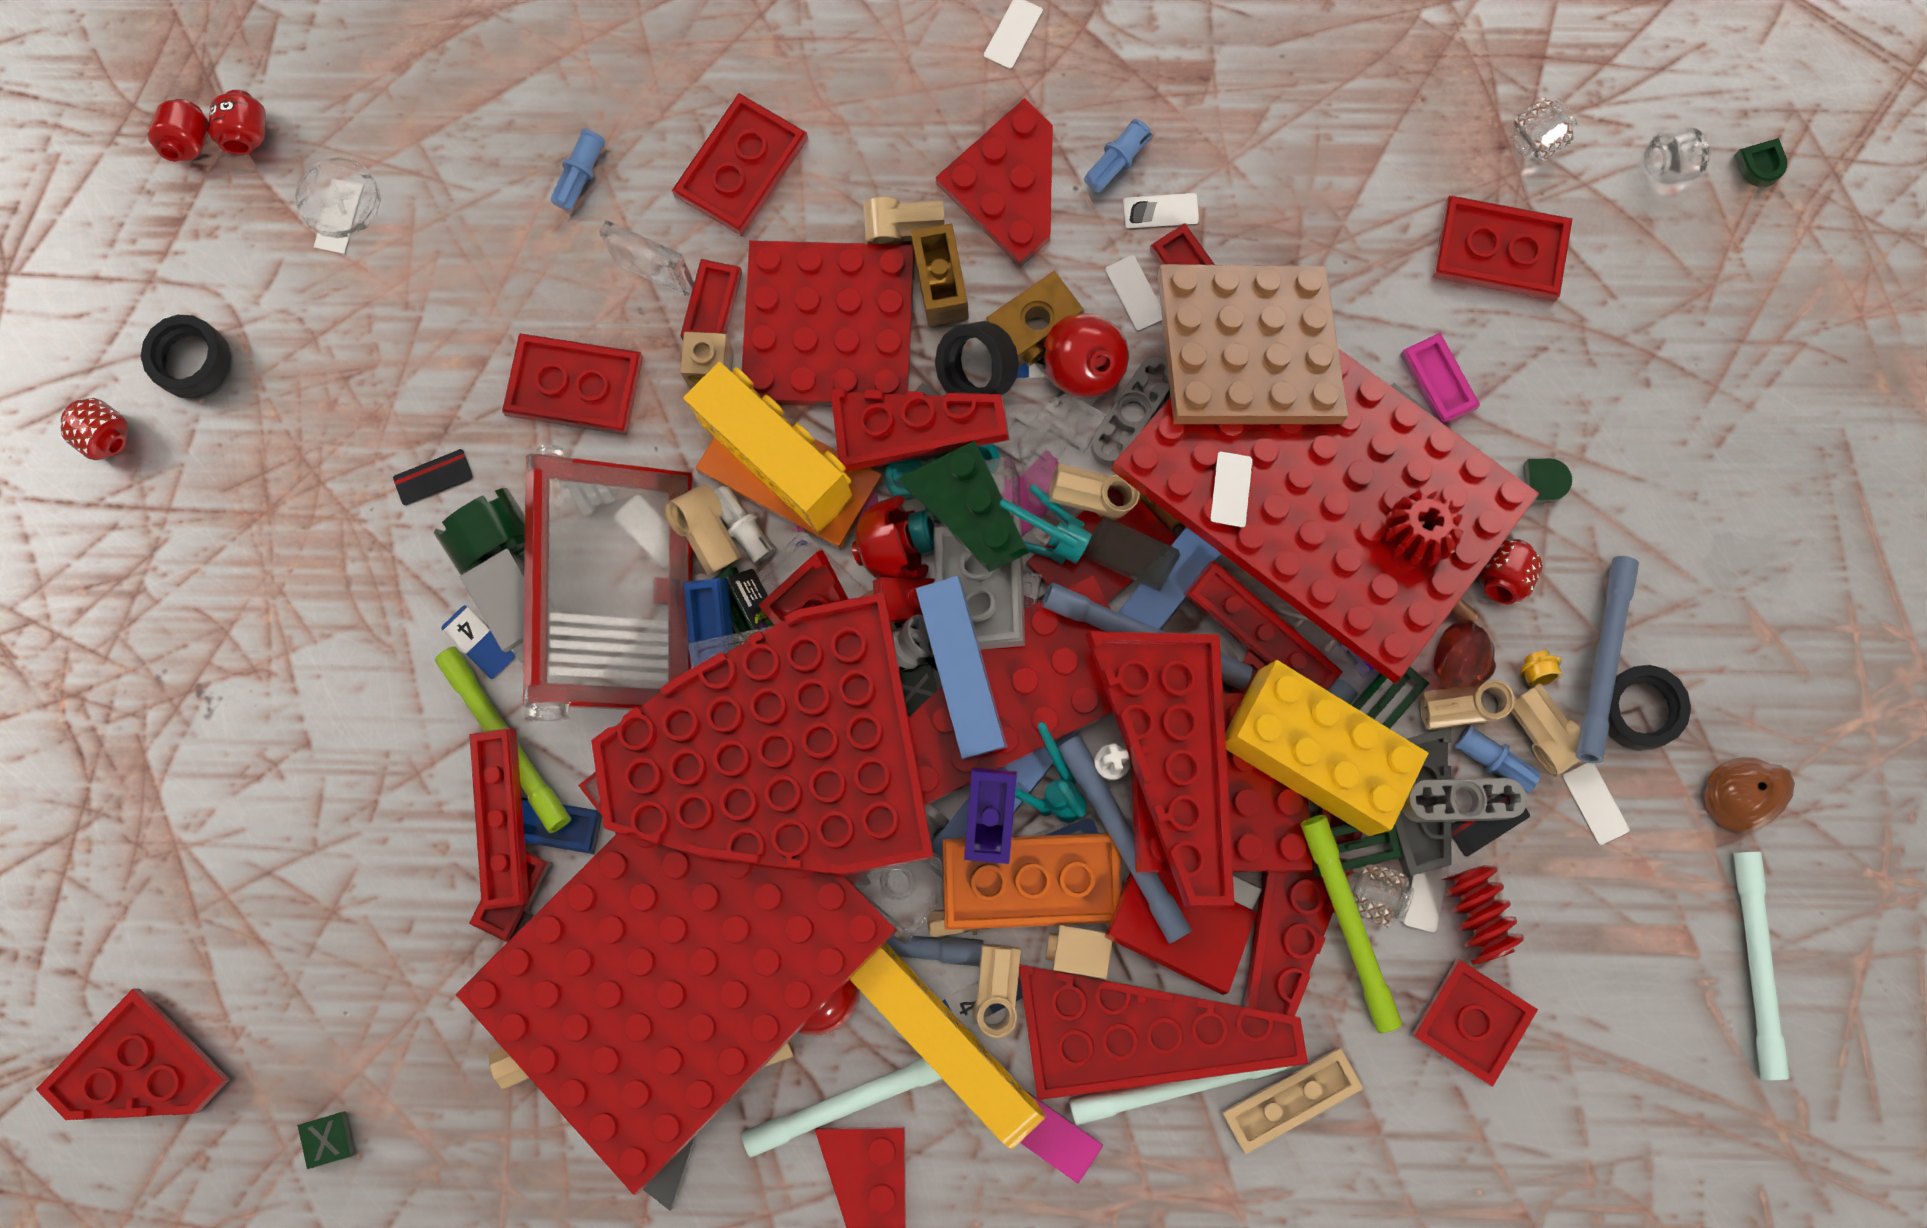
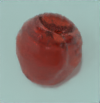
M1469 619L1458 620L1444 631L1434 657V673L1437 680L1446 688L1464 689L1476 687L1488 681L1496 669V662L1494 660L1495 646L1489 637V633Z

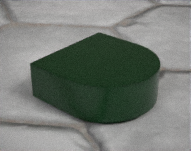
M1779 138L1739 149L1734 155L1744 179L1756 187L1773 185L1784 175L1787 169V157Z
M1551 458L1527 459L1524 462L1525 483L1539 493L1532 504L1554 503L1569 492L1572 486V474L1563 462Z

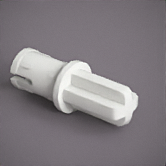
M725 486L717 488L714 492L721 502V518L729 528L728 533L730 537L736 538L754 565L764 562L777 549L759 528L755 521L757 519L754 513L748 514L730 488Z
M1117 744L1102 747L1096 753L1094 759L1095 768L1105 781L1117 780L1123 777L1130 766V757L1127 749L1125 750Z

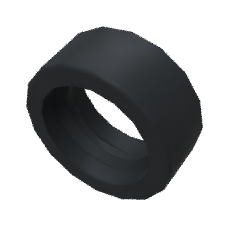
M181 314L162 319L150 329L143 341L140 356L144 371L150 379L165 391L180 398H197L211 393L222 384L229 372L231 361L228 343L215 328L196 316ZM191 334L202 337L208 345L207 359L201 369L192 376L183 379H176L170 376L165 369V359L172 344L180 338Z
M981 321L955 326L944 334L937 346L935 366L937 377L947 393L1001 394L1003 396L1011 389L1017 379L1019 360L1016 346L1009 334L996 324ZM970 338L979 339L987 347L991 355L993 365L992 376L985 387H976L968 380L963 371L961 362L962 349Z
M1653 665L1634 666L1616 675L1608 719L1610 725L1609 737L1623 747L1638 751L1655 749L1677 739L1688 725L1691 704L1688 691L1674 674L1667 669ZM1644 682L1652 684L1662 692L1667 700L1669 709L1668 720L1656 732L1644 734L1634 731L1627 726L1621 716L1619 708L1620 696L1627 687L1634 683Z

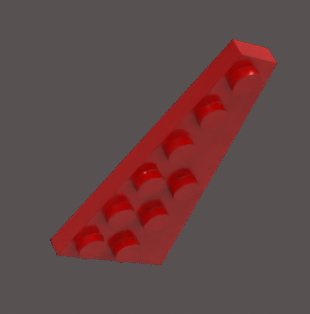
M1019 964L1037 1100L1308 1064L1300 1017Z

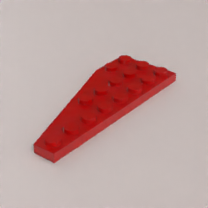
M1094 575L1067 588L1088 597L1092 602L1111 609ZM1043 600L1024 609L1025 646L981 650L1007 748L966 760L962 759L943 687L941 686L909 717L925 806L971 783L972 768L999 770L1046 747L1037 727L1040 722L1046 724L1056 742L1112 714L1111 704L1085 636L1090 631H1106L1042 607Z

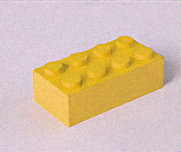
M719 361L683 397L684 401L707 432L817 534H820L854 499L848 486L852 481L844 472L846 470L845 466L829 451L822 455L813 444L815 439L797 422L791 426L782 416L784 414L782 408L768 395L761 398L752 388L754 386L753 382L739 368L735 367L730 371Z
M1278 660L1257 671L1225 733L1226 750L1369 837L1392 830L1429 754Z

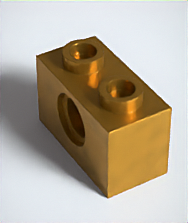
M953 224L911 231L928 327L968 320V301Z
M1054 270L987 316L986 321L1000 326L1009 334L1017 349L1019 367L1024 363L1027 366H1031L1045 356L1046 347H1044V341L1052 327L1065 316L1083 314L1084 308ZM1039 317L1046 320L1048 326L1042 330H1033L1026 323L1032 318Z

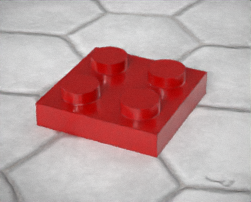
M1456 960L1411 1036L1486 1085L1493 1087L1538 1009L1462 960Z

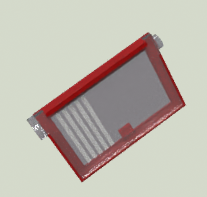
M557 445L538 446L537 454L530 453L526 456L523 641L524 719L533 721L570 719V707L632 710L636 706L640 708L661 692L660 688L666 683L691 669L683 582L692 581V547L686 536L678 535L669 525L665 515V505L668 501L692 490V473L564 457V448Z

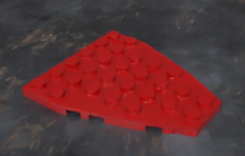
M884 592L793 611L784 616V621L763 633L758 631L747 637L748 641L727 653L720 652L673 678L660 688L661 692L640 708L637 706L623 716L618 725L608 727L591 740L603 826L608 831L704 858L843 876L934 858L888 605Z

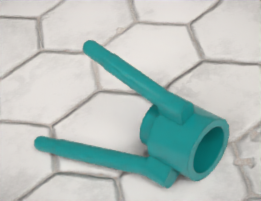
M1033 484L1029 489L1066 524L1059 521L1055 527L1006 499L1000 501L1002 508L1051 535L1047 544L1054 547V549L1024 541L1029 553L1048 557L1061 565L1065 559L1074 564L1078 562L1092 534L1082 529L1085 524L1084 522L1071 516L1059 504L1049 502V495L1044 493L1038 486Z
M1040 722L1037 726L1060 775V780H1054L1046 787L1044 799L1042 800L1017 787L1015 797L1038 809L1043 816L1053 813L1061 822H1074L1080 817L1085 816L1086 799L1075 786L1076 781L1069 773L1046 724Z

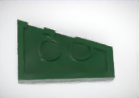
M976 441L897 478L901 485L936 520L941 522L988 572L1029 554L1010 512L1000 506V501L1003 499Z

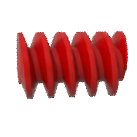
M1494 865L1478 866L1441 879L1455 881V885L1445 892L1446 897H1461L1462 900L1451 909L1452 913L1467 914L1468 919L1458 926L1459 931L1474 932V936L1464 943L1465 947L1477 948L1481 951L1479 955L1471 960L1472 965L1511 954L1516 951L1514 948L1524 940L1522 934L1507 932L1518 921L1513 916H1501V913L1509 908L1511 903L1510 900L1495 899L1494 897L1504 889V885L1501 882H1488V879L1498 871L1497 866Z

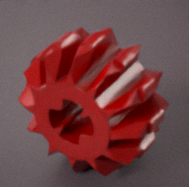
M1420 489L1412 492L1409 497L1403 496L1399 498L1393 505V511L1386 517L1384 524L1390 529L1386 534L1385 541L1398 544V547L1395 549V556L1403 555L1405 552L1410 557L1411 566L1418 564L1422 559L1428 567L1435 565L1440 559H1448L1455 552V547L1462 540L1464 533L1458 528L1462 522L1463 515L1450 512L1453 500L1443 504L1438 501L1437 491L1430 493L1426 498Z

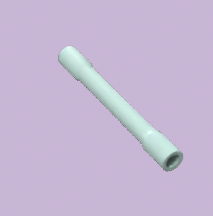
M1762 852L1734 853L1737 889L1742 903L1757 1026L1756 1046L1760 1079L1787 1080L1790 1077L1785 1039L1781 1032L1765 903L1766 884Z
M923 1058L913 1061L909 1066L788 1116L777 1117L741 1132L742 1141L748 1156L752 1158L786 1144L790 1139L915 1087H924L942 1078Z
M1293 1066L1096 1092L1070 1098L1069 1101L1075 1125L1077 1126L1112 1117L1122 1111L1248 1079L1257 1080L1292 1071Z

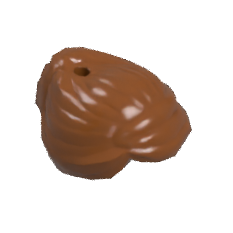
M1752 757L1736 758L1721 764L1711 773L1708 779V787L1704 793V802L1707 812L1720 827L1733 832H1749L1773 822L1785 810L1793 797L1795 782L1791 771L1782 765L1769 764ZM1761 782L1766 783L1767 788L1765 790L1760 788Z

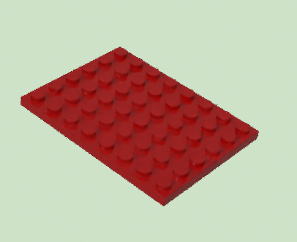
M1339 348L1348 417L1343 424H1174L1170 397L1114 461L1111 471L1395 684L1401 679L1539 495L1529 485ZM1220 451L1252 458L1245 527L1211 521L1217 457ZM1418 489L1426 498L1430 493L1437 491L1438 501L1443 504L1453 500L1450 512L1463 515L1462 522L1458 528L1464 533L1462 540L1455 547V552L1448 559H1440L1435 565L1430 567L1422 559L1418 564L1411 566L1410 557L1405 552L1403 555L1395 556V549L1398 547L1397 543L1385 541L1386 534L1390 529L1384 524L1388 514L1393 511V505L1399 498L1403 496L1409 497L1412 492Z
M617 833L455 995L633 1195H636L846 984L898 929L846 876L704 858Z

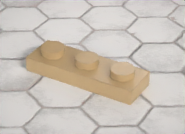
M1338 1047L1221 1113L1242 1152L1246 1155L1364 1088L1344 1052Z

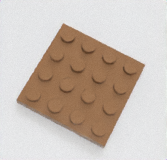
M1160 264L1157 277L1174 424H1343L1345 422L1348 412L1326 266Z

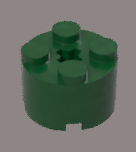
M507 488L495 490L499 498L488 502L484 495L472 500L442 521L446 528L445 531L435 529L433 534L460 575L507 548L519 558L525 555V514Z

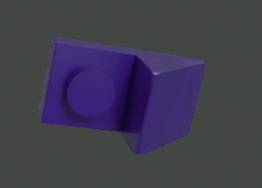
M972 768L964 860L1009 864L1017 779L1016 771Z

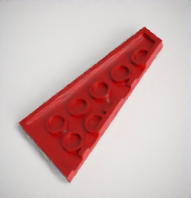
M1088 632L1085 635L1184 906L1229 907L1235 905L1220 634Z

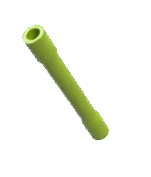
M450 647L439 653L435 658L436 664L454 691L460 694L483 731L508 729L479 685L475 673L457 647ZM517 742L521 788L527 795L529 804L548 833H554L565 827L571 821V817L551 787L545 784Z
M1326 815L1309 818L1300 825L1313 860L1318 865L1362 983L1364 998L1378 1033L1394 1031L1401 1027L1403 1023L1391 990L1384 981L1339 859V849Z

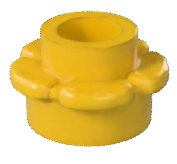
M1547 650L1537 651L1524 658L1525 664L1519 672L1521 677L1526 678L1529 687H1534L1539 683L1545 686L1562 676L1559 666L1562 663V659L1558 656L1550 655Z

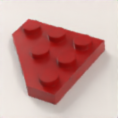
M1026 98L1022 99L935 177L936 185L1020 268L1050 241L1053 125Z
M131 989L36 1090L65 1120L187 1115L199 1113L230 1078L141 989Z

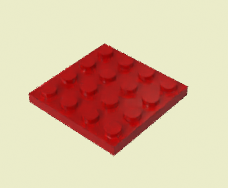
M749 240L741 371L753 382L754 386L752 388L759 396L763 398L765 395H768L778 405L832 407L830 389H845L846 392L865 393V390H882L884 394H907V391H909L914 279L913 245Z
M1223 693L1225 733L1246 693ZM1226 750L1233 872H1307L1313 870L1312 855L1300 825L1303 821L1309 819L1308 799ZM1131 762L1136 873H1172Z

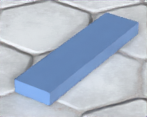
M954 576L916 588L962 759L966 760L1007 748L961 578Z

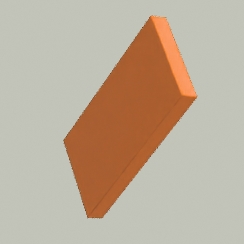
M715 438L712 439L695 467L698 473L722 486L730 488L731 491L802 528L804 531L839 550L844 546L883 480L882 474L869 467L845 472L852 481L848 486L854 499L820 534H817ZM815 439L813 444L822 455L829 451L838 459L837 450Z
M1109 833L1012 836L1009 864L964 860L966 838L942 839L945 930L1110 923L1122 893L1121 855Z

